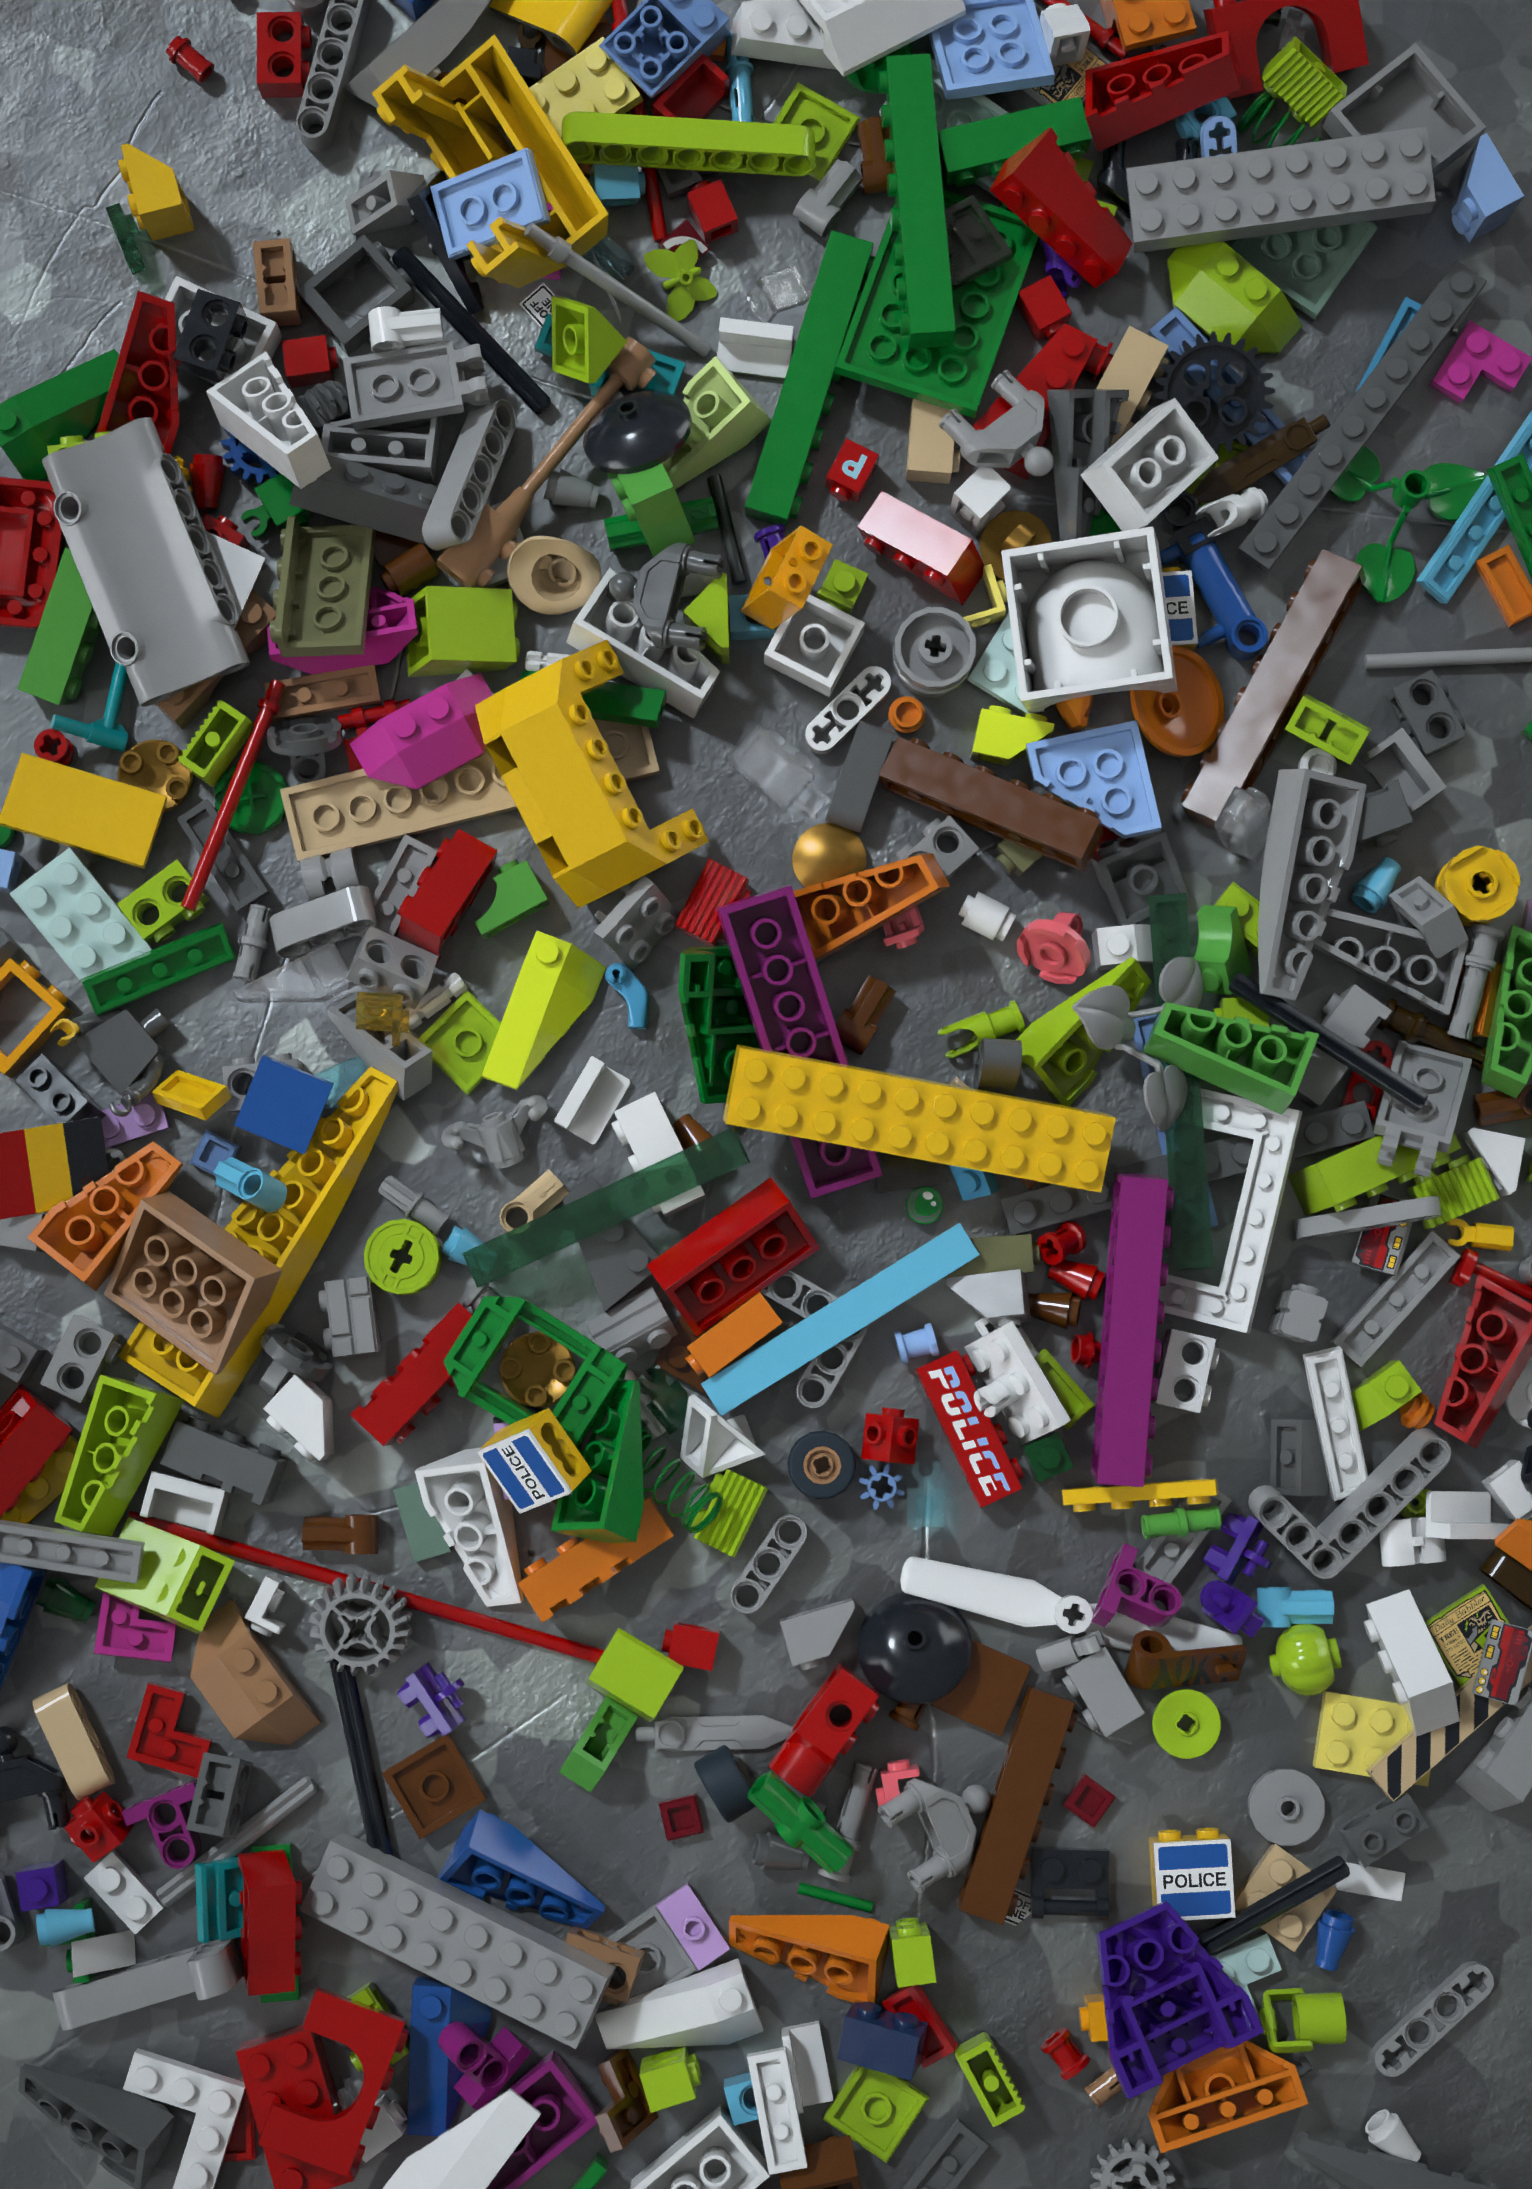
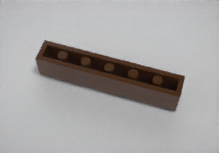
M898 736L878 774L883 789L948 816L950 815L955 819L1085 872L1104 834L1101 819H1099L1095 812L1084 807H1079L1077 810L1064 805L1065 802L1050 793H1045L1042 796L1031 791L1028 785L1019 780L1011 779L1010 782L997 777L994 771L985 766L978 765L974 768L964 764V761L953 753L944 752L940 754L930 750L929 745L916 738H911L908 741Z
M1027 1685L991 1796L992 1801L989 1809L986 1811L956 1903L960 1911L1001 1925L1004 1924L1006 1916H1013L1018 1902V1894H1015L1014 1890L1018 1879H1025L1030 1865V1858L1026 1857L1030 1842H1037L1042 1828V1821L1038 1820L1042 1805H1049L1054 1791V1784L1049 1782L1054 1768L1060 1769L1064 1761L1066 1747L1061 1745L1066 1731L1072 1733L1077 1720L1078 1711L1073 1709L1075 1702L1071 1699Z

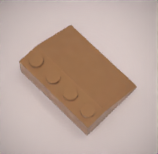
M169 1191L140 1200L104 1295L217 1375L222 1372L270 1302L282 1269Z

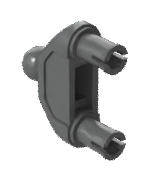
M674 543L641 567L638 582L630 573H617L609 582V590L612 597L618 601L625 602L633 599L632 604L656 648L667 649L675 645L702 651L705 643H701L700 640H707L706 627L679 624L675 620L686 576L694 573L720 579L723 571L718 570V567H725V557L722 554L716 555L694 551L693 547L687 543Z

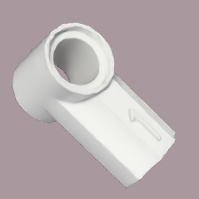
M383 306L372 309L368 313L370 342L373 353L403 349L407 346L444 342L440 308L401 312L395 307Z

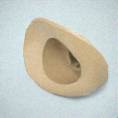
M533 536L523 540L511 553L507 568V579L515 597L530 610L547 615H560L574 611L586 604L601 581L602 572L596 557L578 544L550 536Z

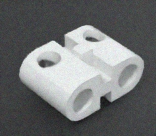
M1426 1517L1393 1518L1379 1532L1383 1567L1447 1561L1445 1539L1426 1537Z

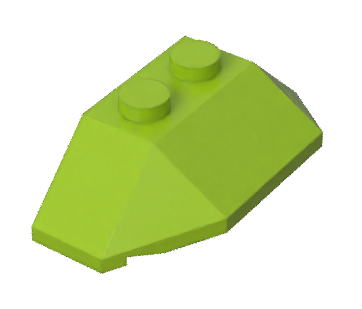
M1220 241L1178 247L1167 259L1173 307H1177L1188 320L1209 337L1212 331H1215L1218 342H1223L1226 334L1231 333V344L1236 345L1242 338L1246 339L1243 349L1245 352L1257 347V354L1268 353L1278 355L1302 328L1301 321L1282 290L1225 242Z

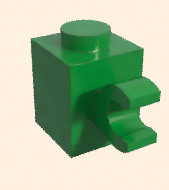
M281 473L254 488L263 505L247 510L241 515L244 524L252 520L260 521L259 528L251 532L254 540H260L268 534L272 521L281 533L282 529H286L289 516H296L300 527H306L309 523L308 520L313 518L311 511L289 505L294 483Z

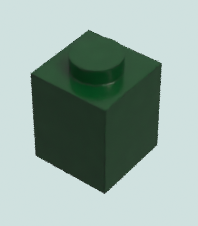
M1054 1431L1020 1446L1036 1482H1042L1074 1468L1059 1432Z

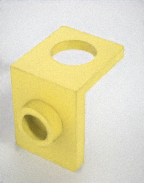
M991 564L984 566L982 576L992 609L963 617L970 624L972 630L1003 621L1005 618L1006 608L1004 602H1008L1006 587L1003 580H996Z

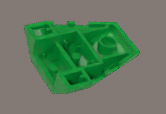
M728 946L688 947L680 956L678 993L700 1101L704 1104L726 1103L737 1045L761 1048Z

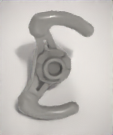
M533 1094L522 1098L513 1111L507 1115H504L502 1111H498L485 1116L482 1119V1124L466 1123L463 1121L455 1122L443 1131L441 1142L448 1149L459 1150L463 1147L464 1139L485 1148L489 1161L494 1162L496 1168L512 1166L524 1158L522 1151L525 1150V1147L520 1137L524 1126L529 1118L532 1121H538L546 1113L548 1102L543 1096Z

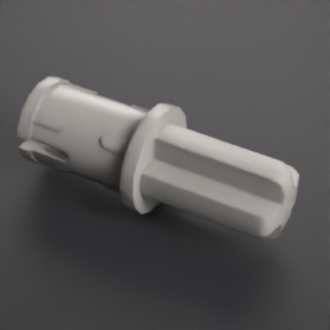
M393 1175L386 1177L379 1187V1193L405 1211V1217L412 1216L433 1231L435 1235L442 1230L450 1218L449 1214L444 1213L423 1198L425 1195L423 1192L416 1193Z

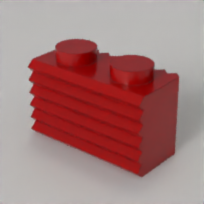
M709 859L675 923V929L710 947H717L719 941L726 944L727 941L716 907L750 897L752 891L747 889L749 879Z

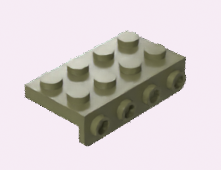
M289 516L287 518L286 529H282L280 534L283 559H278L277 576L280 584L279 589H275L273 593L276 618L270 621L269 627L271 641L277 643L282 657L364 654L376 531L374 529L360 525L300 527L296 516Z

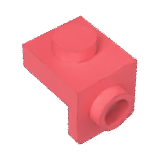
M918 906L884 924L883 929L886 937L883 941L885 946L896 944L897 949L917 943V936L926 930Z
M901 1759L888 1762L887 1769L880 1770L882 1788L875 1789L878 1807L900 1794L899 1779L920 1776L917 1764L910 1765L909 1759Z

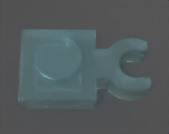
M918 1461L911 1465V1473L917 1481V1488H906L907 1527H945V1488H934V1481L940 1475L938 1461H933V1471L929 1476H922L919 1473Z

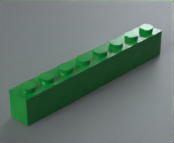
M930 54L886 56L884 71H878L879 94H886V105H881L882 128H889V139L884 140L885 162H892L893 172L892 174H887V190L889 197L895 196L896 208L890 209L891 231H898L899 243L893 244L894 265L901 266L902 274L901 278L896 279L897 300H904L905 312L899 314L901 336L907 335L908 349L953 346L956 329Z
M831 230L745 504L746 517L772 525L783 524L786 529L790 518L796 520L798 518L803 498L797 495L801 483L808 485L814 463H810L808 460L812 449L819 450L823 438L824 429L819 428L822 415L829 416L833 406L835 394L830 393L833 380L840 382L842 375L834 373L835 365L861 297L865 277L868 278L875 259L872 256L873 242Z

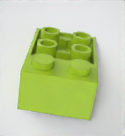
M128 1517L118 1538L145 1542L140 1580L137 1583L98 1578L94 1588L199 1635L235 1561L204 1546Z

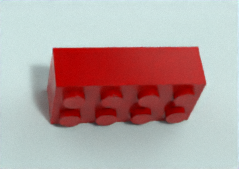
M302 2024L243 2042L237 2049L236 2056L259 2136L273 2101L316 2116H330L343 2111L321 2035L302 2029ZM263 2147L274 2189H330L354 2181L360 2170L359 2167L358 2169L351 2167L348 2176L345 2177Z

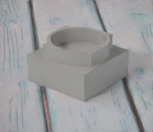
M1415 43L1334 106L1328 113L1323 129L1332 139L1428 126L1434 178L1476 145L1486 126Z

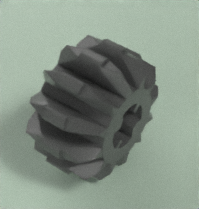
M327 380L323 384L318 383L314 388L307 389L305 394L297 398V404L304 411L317 432L319 439L322 437L324 424L351 418L348 392L340 381Z

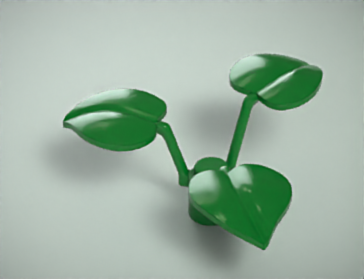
M1364 446L1330 490V493L1340 500L1357 502L1363 497L1366 489L1370 492H1377L1393 488V500L1397 506L1402 508L1387 540L1386 547L1379 543L1368 544L1358 552L1355 558V563L1363 566L1366 577L1362 587L1377 602L1385 604L1398 599L1408 589L1414 578L1415 562L1412 554L1403 548H1393L1399 531L1411 509L1417 507L1422 500H1428L1429 509L1435 516L1447 521H1456L1487 477L1486 474L1463 465L1437 463L1429 466L1423 472L1420 470H1410L1400 480L1397 477H1393L1390 481L1374 485L1373 483L1379 478L1381 472L1379 459L1369 448Z

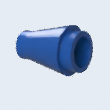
M1325 1909L1323 1916L1318 1918L1317 1956L1315 1964L1318 1967L1330 1971L1338 1969L1339 1962L1356 1930L1353 1926L1354 1918L1351 1915L1334 1909Z

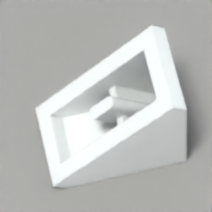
M1471 1128L1460 1133L1459 1136L1474 1158H1482L1499 1195L1502 1197L1515 1192L1526 1138L1477 1128Z

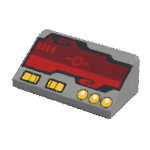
M1380 1193L1371 1197L1368 1207L1405 1200ZM1412 1223L1361 1231L1352 1263L1370 1271L1397 1276Z
M1491 1619L1472 1690L1473 1694L1509 1705H1517L1532 1650V1630Z

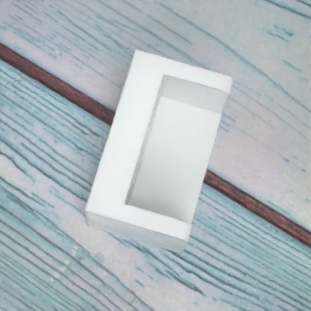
M979 467L954 492L949 513L976 538L985 529L989 521L1005 509V504L1001 499L1010 491L1011 487L992 467Z
M160 1470L151 1471L140 1516L146 1518L156 1517L206 1530V1533L216 1535L220 1533L230 1493L220 1489L221 1487Z

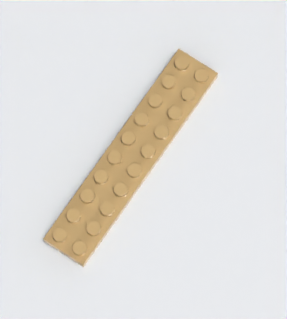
M594 719L626 782L660 774L649 727ZM487 748L483 755L419 790L368 778L364 769L280 789L296 858L299 863L300 859L316 855L326 857L330 856L332 851L352 847L355 850L403 838L405 834L411 836L518 809Z

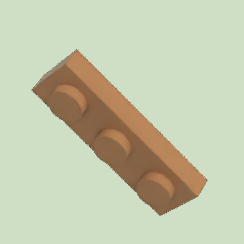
M369 665L279 680L286 686L278 703L281 709L278 715L273 716L272 722L382 703L376 666ZM271 682L264 683L266 693Z

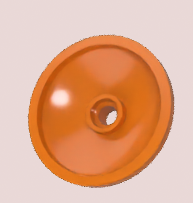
M1172 646L1178 691L1162 693L1154 690H1130L1131 706L1139 729L1155 748L1171 756L1189 757L1203 752L1216 740L1218 729L1224 719V699L1219 681L1208 663L1190 649Z

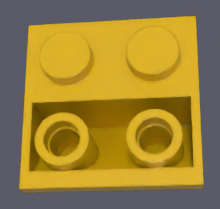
M128 143L121 145L124 159L118 160L122 178L124 182H127L130 194L127 195L133 217H136L140 230L146 229L152 241L194 231L187 198L174 170Z

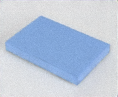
M529 148L522 149L430 187L448 258L452 260L471 254L466 246L471 240L487 247L499 243L489 225L500 216L526 228L530 223L540 227L551 222L533 150Z

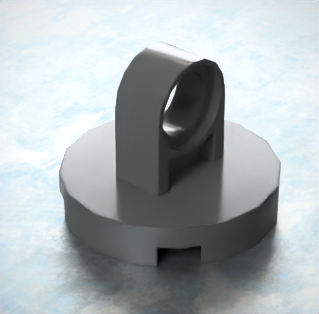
M316 715L281 720V728L276 729L271 725L267 729L268 747L272 752L289 755L292 773L298 783L303 784L323 779L326 772L324 752L335 749L342 744V726L338 720L331 718L330 724L322 723L321 716ZM304 759H313L318 762L319 766L314 774L303 775L298 771L299 763Z
M275 1323L270 1324L260 1337L261 1346L274 1360L261 1378L259 1387L272 1398L294 1374L311 1381H322L332 1368V1363H325L328 1358L327 1353L314 1341L300 1332H297L294 1337L283 1333L286 1326Z

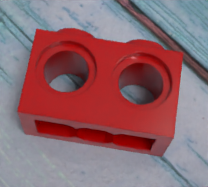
M257 12V86L262 98H296L303 96L311 68V62L306 61V49L312 48L311 27L305 26L301 12ZM283 33L293 34L292 38L286 42L277 41V38ZM284 68L293 69V72L287 77L277 76L278 72Z

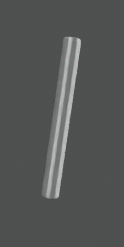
M308 1776L302 1778L238 1828L236 1840L224 1838L159 1888L156 1892L158 1899L165 1907H170L196 1887L195 1863L203 1864L213 1860L235 1857L318 1792L316 1784Z

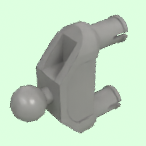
M1004 370L1002 374L1000 373L994 379L991 388L997 391L1013 408L984 430H976L956 409H952L950 413L948 412L939 423V427L961 447V455L972 465L978 467L1010 468L1024 457V467L1027 472L1033 476L1040 477L1048 474L1053 467V455L1044 447L1036 446L1043 427L1044 398L1037 391H1028L1008 370Z
M912 1778L906 1783L902 1793L878 1807L880 1814L885 1813L880 1817L889 1828L895 1827L896 1824L916 1811L919 1815L934 1852L933 1857L907 1873L909 1879L914 1878L910 1883L918 1893L922 1894L927 1888L945 1876L949 1878L956 1877L966 1869L977 1831L970 1814L980 1815L985 1813L992 1801L989 1791L984 1786H968L963 1791L961 1797L928 1782Z

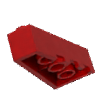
M1229 30L1085 70V119L1097 151L1099 152L1240 90V64Z
M1066 323L1015 378L1028 391H1037L1044 398L1043 427L1036 444L1038 447L1045 448L1051 436L1047 390L1075 389L1098 339ZM1000 395L972 427L976 430H984L1013 407ZM1024 457L1010 468H1003L1025 480H1028L1031 475L1024 467Z
M1478 1275L1475 1283V1294L1472 1304L1467 1310L1464 1331L1460 1343L1457 1344L1453 1368L1450 1377L1447 1378L1434 1421V1425L1475 1449L1479 1446L1532 1356V1304Z
M458 1302L422 1340L423 1345L420 1348L416 1347L400 1362L396 1368L397 1373L394 1376L390 1375L372 1391L371 1401L364 1408L359 1405L350 1414L382 1446L392 1445L395 1441L401 1445L416 1429L412 1422L421 1413L427 1417L442 1401L437 1395L447 1385L452 1389L456 1386L452 1376H449L443 1360L473 1315L463 1303Z

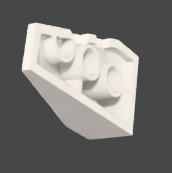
M480 1448L465 1449L417 1468L415 1475L423 1505L430 1517L435 1516L444 1530L445 1535L443 1538L448 1546H453L464 1563L463 1570L486 1607L522 1603L524 1600L523 1592L517 1584L521 1581L512 1502L510 1499H503L501 1486L477 1453Z
M739 1958L632 1997L627 2003L620 2002L619 2005L613 2004L597 2010L595 2014V2019L607 2050L728 2045L764 2031Z
M510 2088L472 2113L470 2117L452 2129H448L439 2135L437 2139L422 2149L406 2157L382 2189H486L539 2118L541 2112Z

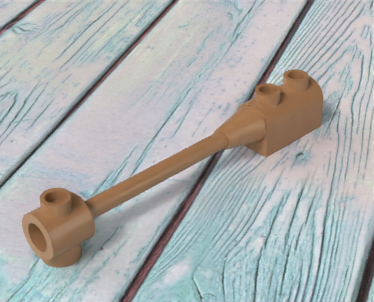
M630 337L626 338L627 343L606 369V372L610 375L608 380L521 487L519 486L497 509L494 510L485 503L470 541L446 548L437 559L436 565L460 585L472 588L476 585L479 588H484L496 573L490 568L499 556L506 561L513 550L519 545L514 540V537L518 534L517 530L534 499V494L584 434L596 414L608 404L621 386L631 391L637 385L644 389L657 372L652 366L656 360L638 341Z

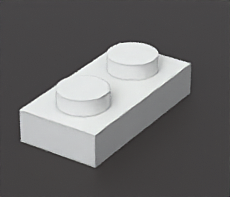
M115 1849L84 1877L85 1881L135 1935L165 1907L154 1891Z

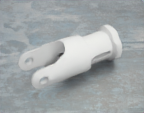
M1249 487L1244 489L1240 495L1231 494L1202 506L1195 515L1206 512L1212 516L1218 529L1212 531L1207 536L1213 537L1245 525L1248 519L1258 520L1262 518L1267 511L1268 499L1261 489Z

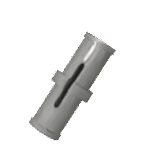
M250 904L244 934L239 936L238 939L240 950L233 973L234 978L239 979L241 977L240 980L252 983L257 981L262 953L267 951L268 947L266 936L273 909L267 908L265 910L266 906Z

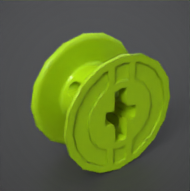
M407 1219L391 1220L377 1227L368 1238L363 1254L365 1269L372 1282L384 1291L399 1295L417 1294L429 1287L439 1275L443 1261L442 1253L440 1252L441 1245L434 1233L424 1225ZM410 1241L413 1244L408 1255L412 1256V1261L410 1264L403 1263L396 1273L394 1269L399 1260L395 1259L394 1255L397 1250L403 1252Z

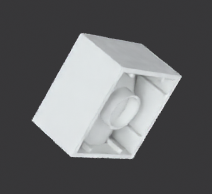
M1153 526L1001 551L1020 701L1029 713L1043 712L1050 705L1095 694L1130 690H1154L1162 693L1178 691L1159 544Z

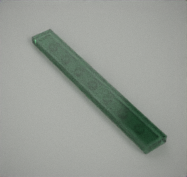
M732 1127L462 1254L476 1286L479 1288L750 1163V1160L735 1127Z

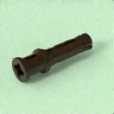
M1389 998L1385 1006L1391 1009L1392 1012L1386 1020L1382 1019L1376 1028L1391 1030L1403 1036L1405 1042L1415 1044L1418 1041L1435 1050L1472 1059L1471 1067L1479 1072L1483 1069L1484 1065L1482 1063L1485 1061L1486 1048L1469 1040L1447 1035L1448 1030L1427 1021L1428 1017L1425 1016V1013L1421 1011L1414 1013L1397 1005V1001L1393 998Z

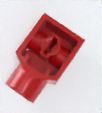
M839 1661L795 1722L784 1744L768 1766L795 1789L812 1798L838 1762L837 1754L840 1752L842 1755H846L857 1739L855 1729L860 1722L863 1721L868 1724L878 1711L880 1705L877 1700L879 1697L877 1690ZM844 1704L850 1708V1712L845 1719L835 1720L829 1715L831 1709L835 1705Z

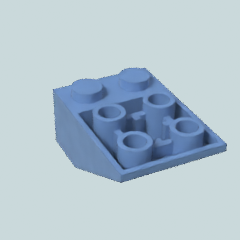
M644 0L599 47L652 99L673 84L699 56L704 54L709 57L731 35L730 18L711 0Z

